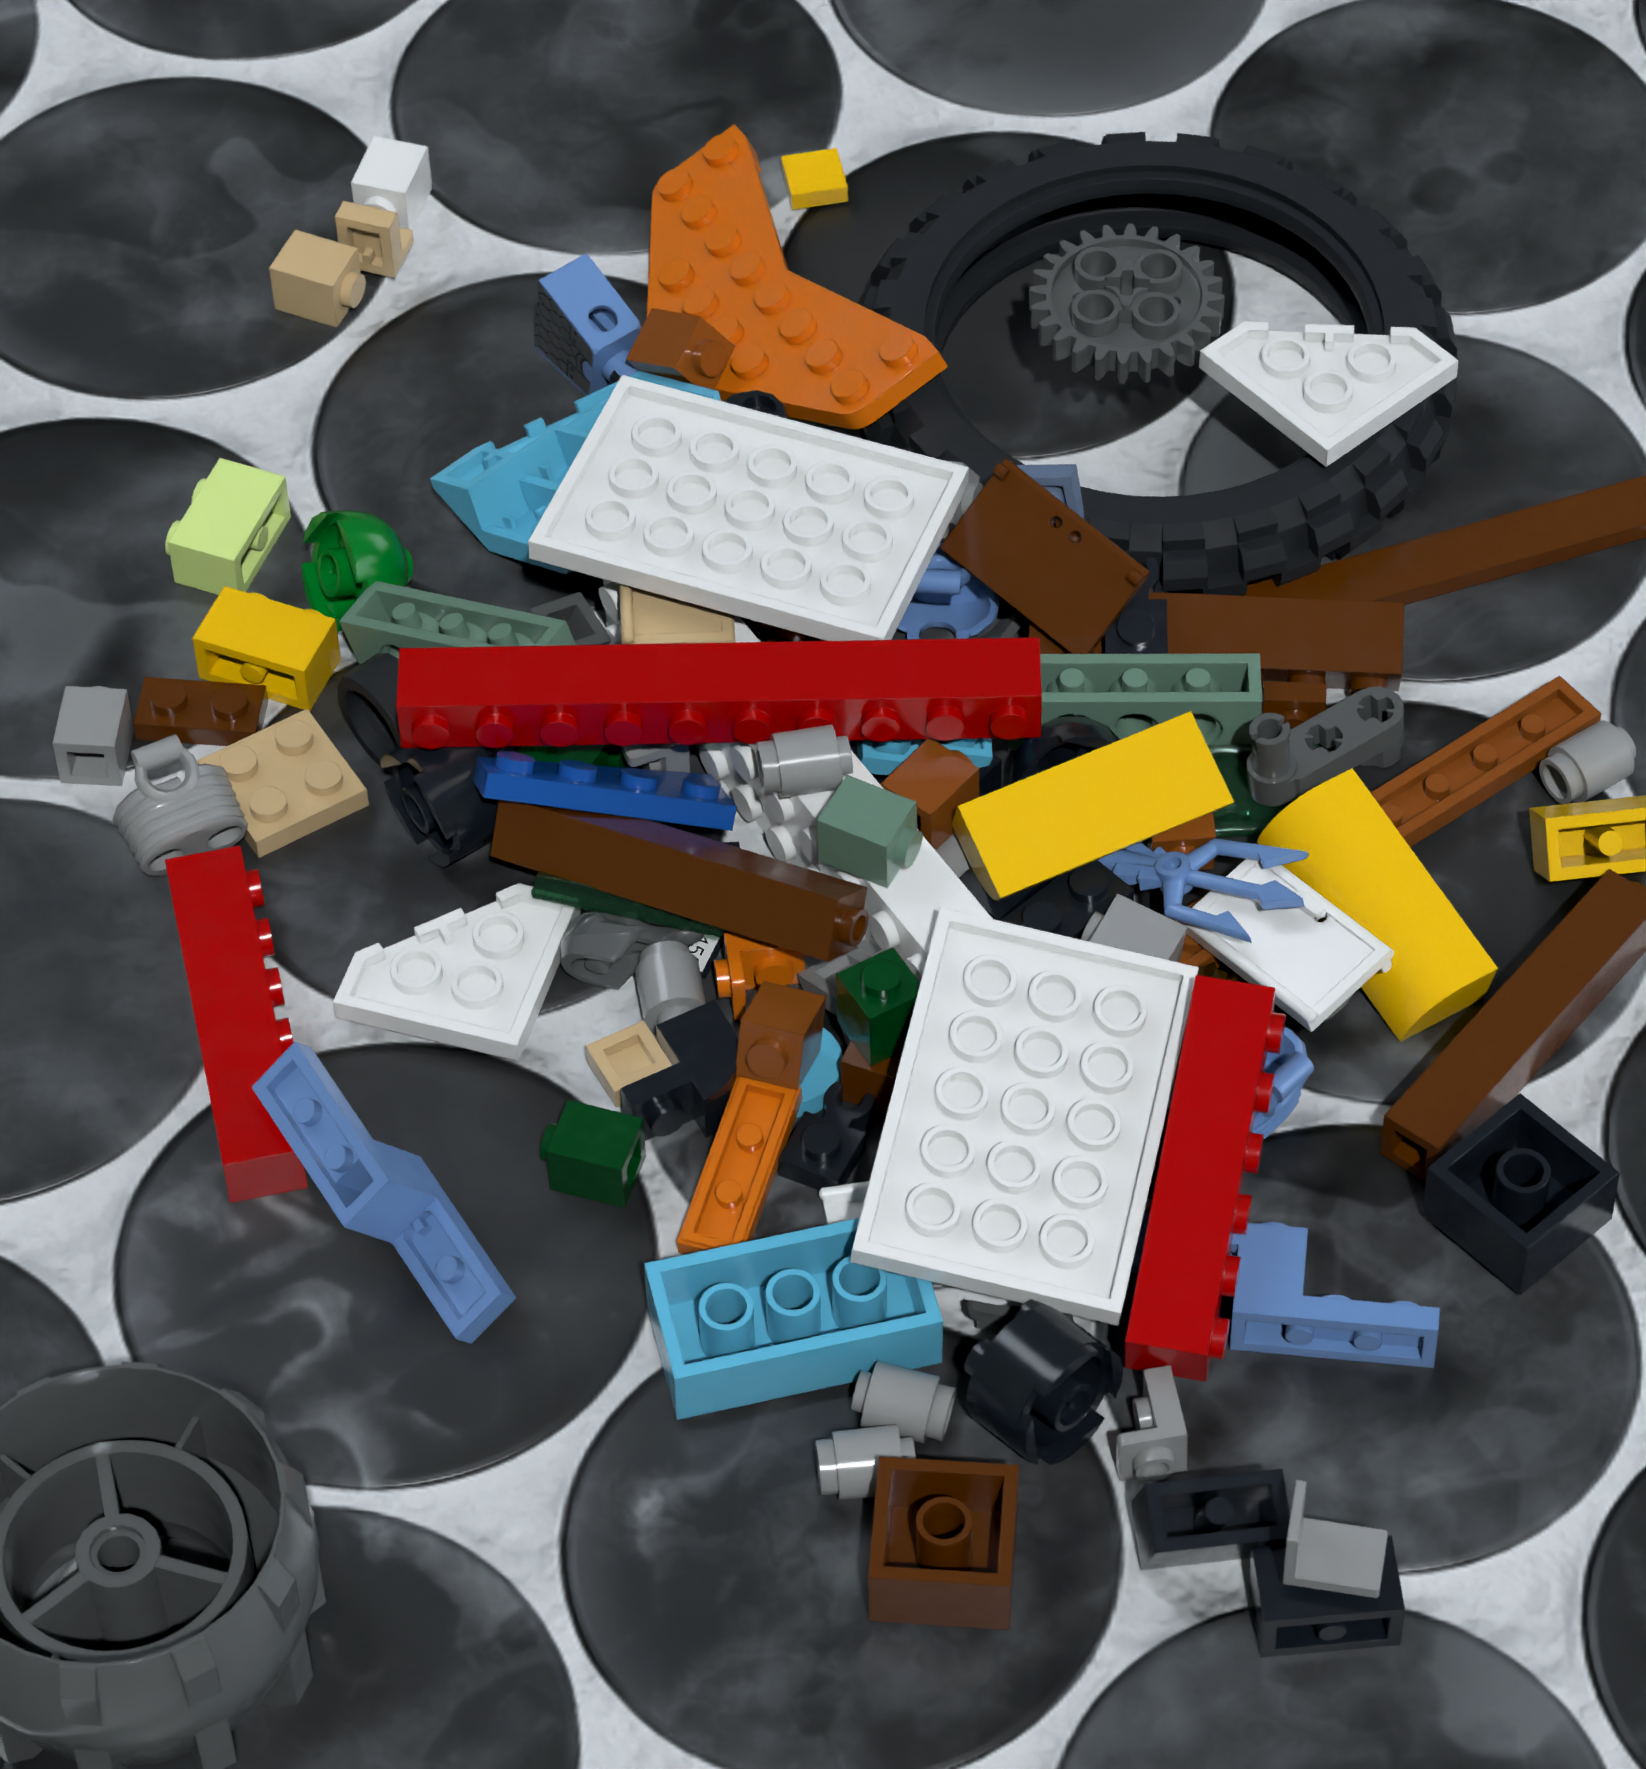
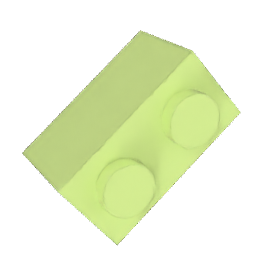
M219 458L208 478H202L197 483L191 505L182 520L175 521L168 531L165 551L171 558L174 582L216 595L220 594L224 586L246 592L291 518L286 477Z

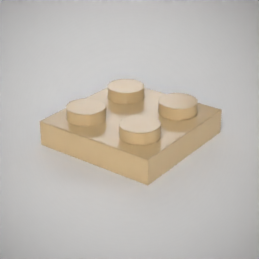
M308 709L197 760L198 764L206 763L224 767L228 775L227 778L232 784V789L236 793L235 798L240 803L239 808L245 814L244 819L248 823L244 838L258 858L369 805L366 787Z

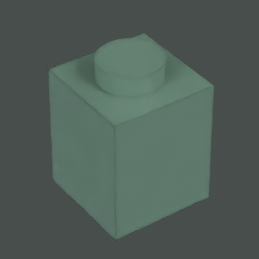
M849 775L845 776L817 818L818 861L885 888L889 887L901 867L909 868L913 864L922 844V832L917 830L916 801Z

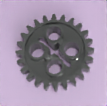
M1128 223L1124 235H1115L1109 225H1103L1102 238L1097 239L1083 230L1080 231L1079 246L1065 240L1060 241L1059 256L1046 253L1043 259V269L1034 270L1033 286L1029 287L1031 329L1039 330L1038 343L1040 346L1053 345L1052 359L1055 361L1072 356L1073 372L1076 373L1087 365L1094 366V380H1100L1110 370L1116 371L1120 384H1125L1129 372L1137 371L1146 383L1150 382L1151 369L1159 368L1164 374L1171 377L1174 375L1175 360L1187 366H1193L1195 350L1200 352V350L1211 343V337H1219L1221 319L1224 316L1225 295L1222 294V277L1213 276L1214 262L1212 260L1199 261L1200 247L1197 245L1181 251L1180 235L1175 234L1165 242L1158 240V227L1153 226L1145 236H1137L1134 224Z

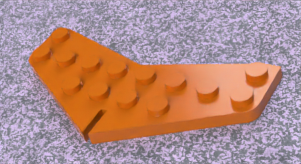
M734 124L720 135L710 139L703 148L675 169L663 174L653 190L647 316L651 308L701 316L736 346L714 389L719 391L722 402L735 393L758 390L777 397L786 406L788 417L847 429L866 427L948 366L939 351L924 335L788 270L759 173L762 170L756 151L747 137Z

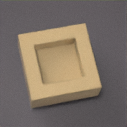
M644 1020L586 1045L587 1062L615 1107L622 1105L621 1087L672 1066Z

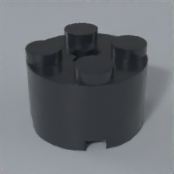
M400 746L384 755L380 760L381 768L392 767L394 776L386 780L384 785L397 816L417 845L428 839L438 852L428 858L441 867L448 866L493 840L499 800L484 798L474 784L473 778L477 757L494 756V748L441 747L438 749L401 748Z
M1031 1299L1020 1308L1015 1319L1008 1323L993 1340L990 1338L981 1340L968 1354L964 1369L972 1377L967 1391V1408L972 1418L1031 1463L1038 1465L1037 1459L1040 1458L1050 1465L1060 1463L1077 1452L1095 1434L1105 1418L1097 1413L1096 1410L1105 1393L1116 1399L1122 1382V1361L1117 1353L1062 1312Z

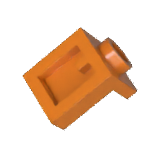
M734 932L724 933L725 959L714 960V974L718 999L730 997L734 1020H741L746 1012L745 990L759 989L763 981L783 986L800 984L798 973L805 970L804 954Z

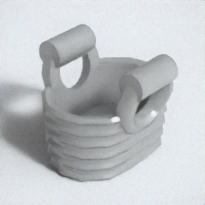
M176 734L131 751L135 765L134 781L137 789L130 792L117 805L113 822L144 874L166 876L165 859L233 847L244 837L248 823L244 819L245 814L239 808L240 803L235 798L236 793L232 789V784L227 778L228 775L224 767L206 763L198 764L194 755L182 746ZM179 761L185 769V779L183 782L179 777H175L154 786L148 779V773Z

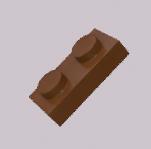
M144 677L133 721L136 740L158 741L176 734L181 743L229 746L262 730L268 706L266 685Z

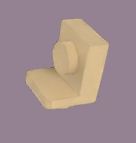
M343 201L335 215L338 242L358 248L361 271L395 278L414 242L413 231L399 227L397 212Z

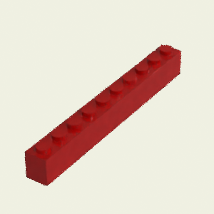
M1040 637L399 648L396 710L401 748L566 747L569 745L630 746L633 744L677 743L693 745L697 743L737 742L756 744V742L771 740L772 733L831 724L834 727L836 737L847 735L849 741L872 740L885 742L889 740L918 739L948 741L978 738L1012 740L1017 738L1041 737L1042 716Z

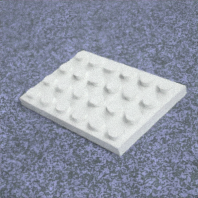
M622 375L528 540L529 559L826 641L892 640L969 485V467Z
M940 907L858 1224L850 1262L1024 1304L1032 1299L1051 1306L1062 1313L1118 1326L1187 1023L1195 977L1198 974L1199 967Z

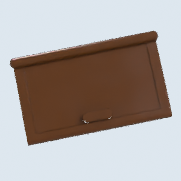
M1006 458L1002 463H998L992 471L993 476L940 548L1072 654H1094L1093 650L1151 572ZM1059 516V517L1055 520V525H1056V527H1054V525H1053V520H1054L1055 517Z

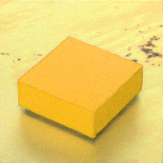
M837 148L781 156V171L792 210L848 202V186Z

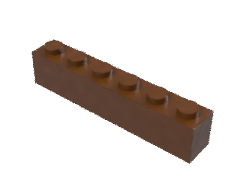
M1153 592L1148 596L1149 599H1167L1168 654L1260 653L1262 690L1264 681L1327 683V688L1350 689L1351 695L1368 687H1384L1392 691H1399L1403 668L1405 602ZM1031 620L1029 621V638L1040 637V654H1072ZM1105 637L1101 639L1093 650L1094 654H1105Z

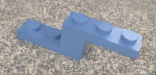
M295 1041L252 1086L253 1091L343 1227L392 1243L455 1339L472 1344L516 1299V1296L421 1156L374 1140L313 1049Z
M1145 1210L1130 1273L1138 1274L1150 1215V1212ZM1272 1221L1261 1224L1249 1223L1246 1236L1233 1235L1230 1255L1241 1257L1237 1290L1233 1301L1230 1350L1434 1368L1440 1308L1420 1306L1410 1301L1382 1303L1351 1300L1342 1295H1326L1323 1297L1303 1296L1308 1228L1291 1227Z

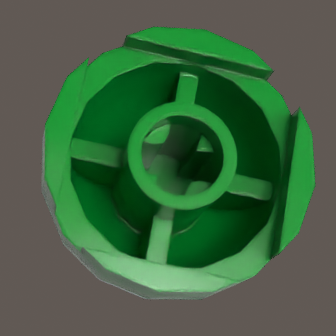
M355 510L321 512L311 519L304 533L303 544L313 543L312 562L301 563L306 599L312 610L336 619L338 634L344 633L339 623L340 619L369 586L379 581L407 587L408 582L412 578L413 561L409 550L403 546L400 537L384 519L375 515Z

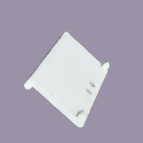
M1245 859L1226 877L1260 885L1276 880L1302 897L1305 907L1263 910L1257 900L1212 890L1192 907L1193 909L1213 915H1219L1229 910L1248 933L1252 943L1177 921L1188 927L1186 932L1188 936L1248 983L1275 987V1004L1310 1032L1315 1030L1379 970L1384 973L1389 971L1392 966L1391 959L1394 956V950L1284 866L1279 865L1263 869L1261 862L1257 860ZM1320 918H1327L1324 922H1317Z

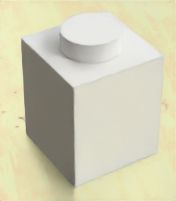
M374 136L351 181L353 203L397 212L399 227L412 230L432 189L428 146Z

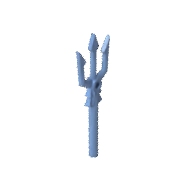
M1213 838L1188 854L1176 851L1166 852L1160 846L1152 851L1139 842L1127 847L1125 850L1122 849L1098 859L1099 862L1128 885L1139 884L1140 891L1160 888L1163 892L1164 913L1166 917L1252 943L1250 936L1229 910L1219 915H1213L1182 905L1183 895L1188 893L1194 886L1257 900L1263 910L1305 907L1302 897L1276 880L1260 885L1198 871L1217 855L1257 860L1261 862L1263 869L1304 860L1309 856V853L1305 851Z

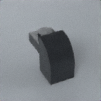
M715 1000L657 1024V1042L672 1066L621 1087L623 1113L643 1118L645 1141L655 1136L672 1134L683 1124L695 1120L706 1138L714 1135L718 1130L737 1079L738 1039Z

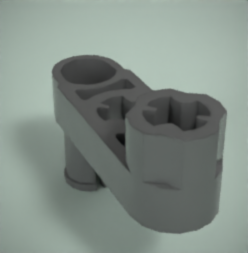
M1368 687L1291 730L1289 722L1283 724L1285 718L1280 714L1264 713L1258 715L1249 726L1252 753H1250L1247 759L1248 792L1252 799L1261 805L1268 807L1281 806L1300 797L1321 783L1359 765L1376 766L1383 769L1394 765L1401 759V748L1405 742L1404 703L1400 696L1391 689L1384 687ZM1319 743L1323 746L1316 748L1315 750L1313 747L1314 745ZM1335 746V750L1331 752L1325 749Z

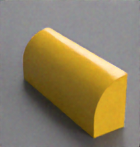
M1190 711L957 806L951 825L980 884L992 899L998 901L1232 805L1234 800Z
M1353 768L1321 783L1298 797L1278 813L1265 827L1257 840L1259 845L1308 852L1309 856L1306 859L1283 864L1282 866L1394 950L1390 970L1386 973L1379 970L1361 988L1400 1042L1485 997L1498 970L1497 966ZM1320 918L1317 922H1324L1327 918Z

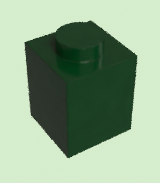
M894 947L836 973L837 1022L870 1067L903 1052L920 987V982Z
M567 1100L558 1124L550 1122L547 1125L540 1146V1160L547 1162L550 1190L625 1208L646 1158L643 1118Z

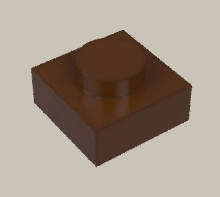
M1264 681L1262 714L1276 713L1282 715L1285 718L1283 724L1289 722L1291 730L1326 710L1327 683Z

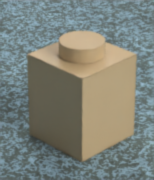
M294 230L269 267L276 310L336 328L349 309L359 305L365 291L366 279L360 271L358 248L299 230Z

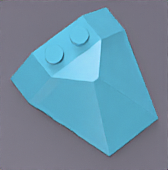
M638 371L629 376L721 401L719 391L643 371ZM618 381L574 401L577 412L549 426L545 425L541 417L525 424L524 428L527 436L500 449H495L494 443L491 441L474 448L430 478L433 489L490 552L558 573L568 574L575 572L529 559L528 540Z

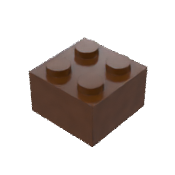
M879 1456L868 1572L869 1621L1010 1630L1018 1520L1019 1465Z

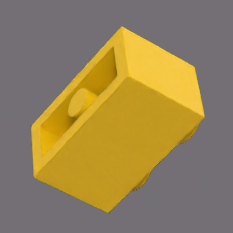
M227 586L223 587L192 637L199 678L211 682L266 685L268 699L303 710L308 709L309 711H311L341 660L336 619L325 616L316 610L301 609L271 600L259 593H247Z
M1646 795L1529 808L1534 871L1548 881L1603 876L1608 869L1617 874L1646 871Z

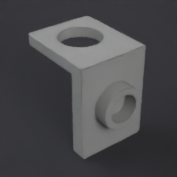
M1296 1480L1287 1535L1283 1584L1378 1598L1388 1532L1382 1529L1304 1518L1307 1481Z

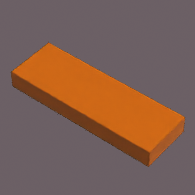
M737 1076L677 1239L678 1253L691 1254L752 1241L778 1169L779 1156L787 1144L803 1099L801 1087L798 1090Z

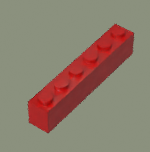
M241 846L165 859L229 1202L234 1203L306 1189L308 1184L304 1166L252 1089V1086L293 1044L289 1019L276 1020L273 1007L285 1005L278 967L265 969L263 957L275 955L268 917L255 920L253 908L265 906L258 868L245 870Z
M1200 975L1195 977L1126 1334L1125 1368L1143 1371L1145 1369L1171 1365L1172 1373L1175 1377L1206 1382L1210 1359H1224L1230 1319L1218 1317L1222 1295L1235 1297L1241 1257L1230 1255L1233 1235L1246 1236L1253 1195L1242 1194L1241 1191L1245 1172L1258 1174L1264 1134L1253 1133L1256 1112L1268 1114L1270 1110L1275 1074L1264 1072L1267 1052L1280 1054L1286 1014L1274 1013L1275 987Z

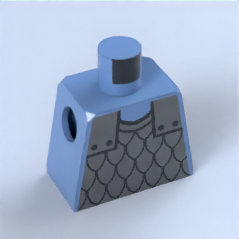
M587 253L538 281L534 347L580 392L587 396L619 381L622 375L630 376L639 371L626 358L642 328L640 322Z

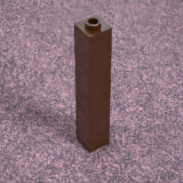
M506 800L498 801L491 857L826 962L857 949L866 933L869 917L867 910L864 909L868 887L647 819Z
M1608 869L1384 1115L1381 1155L1426 1182L1428 1167L1519 1094L1646 952V887L1635 881H1629Z

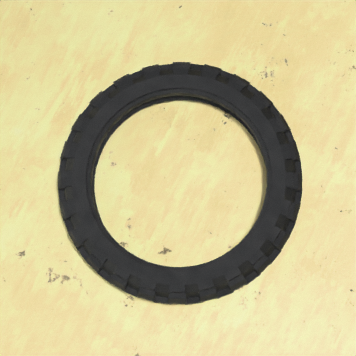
M1145 132L1106 134V136H1103L1101 144L1079 147L1076 140L1072 139L1031 151L1028 156V163L1017 166L1010 159H1007L968 178L962 185V194L952 190L946 196L942 195L909 224V231L903 240L895 239L872 271L871 286L862 294L858 302L859 305L924 335L942 355L949 335L960 318L994 284L1014 271L1043 258L1046 253L1054 254L1059 252V242L1062 240L1079 246L1080 231L1085 230L1095 239L1102 238L1103 225H1109L1115 235H1124L1125 228L1130 223L1134 224L1137 236H1145L1154 226L1158 227V238H1170L1178 234L1181 236L1180 240L1201 242L1227 248L1269 264L1296 279L1316 294L1335 313L1343 325H1354V334L1390 335L1391 327L1417 328L1456 359L1458 350L1452 318L1445 308L1441 306L1442 292L1428 267L1419 255L1414 257L1411 255L1407 248L1408 241L1376 209L1373 210L1367 204L1356 207L1357 198L1351 190L1314 169L1309 170L1304 175L1292 171L1293 165L1290 159L1284 158L1282 155L1251 145H1247L1242 153L1220 148V142L1216 137L1177 133L1176 142L1146 141ZM941 372L875 422L859 429L861 438L940 460L962 462L980 477L979 483L983 485V488L993 476L992 471L998 463H1002L1006 458L1016 466L1025 465L998 448L965 417L953 400ZM1458 375L1451 382L1327 467L1307 453L1294 463L1252 482L1219 491L1183 496H1131L1080 486L1084 519L1145 568L1147 558L1154 557L1156 559L1159 573L1158 583L1153 592L1245 596L1247 585L1272 579L1276 587L1295 581L1318 571L1321 566L1322 556L1325 555L1331 560L1336 559L1338 556L1343 558L1382 530V521L1388 513L1396 516L1404 510L1424 485L1427 470L1440 457L1451 427Z

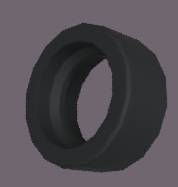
M377 653L343 675L337 684L338 701L344 718L358 742L380 767L381 758L401 746L396 710L399 659L389 653ZM391 766L382 768L393 775Z

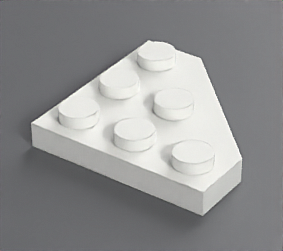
M1244 321L1200 350L1199 368L1327 467L1457 377L1459 360L1417 328L1391 327L1390 335L1354 334V325L1305 324L1304 332L1268 331V322Z
M518 883L497 892L495 902L465 914L459 908L414 927L415 936L383 949L380 943H376L357 951L351 960L333 1001L335 1018L519 1061L560 964V943L570 921L581 914L580 898Z

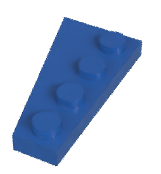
M499 751L496 758L477 757L473 778L474 784L484 798L729 831L733 830L737 809L736 804L711 774L595 766L577 760H560L559 763L535 761L533 757L526 754Z

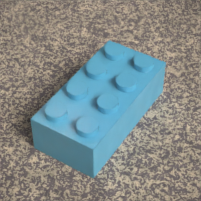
M860 1218L644 1263L647 1308L676 1419L689 1418L856 1382L861 1370L873 1373L877 1361L909 1369L942 1363L943 1319L932 1282L851 1263V1253Z

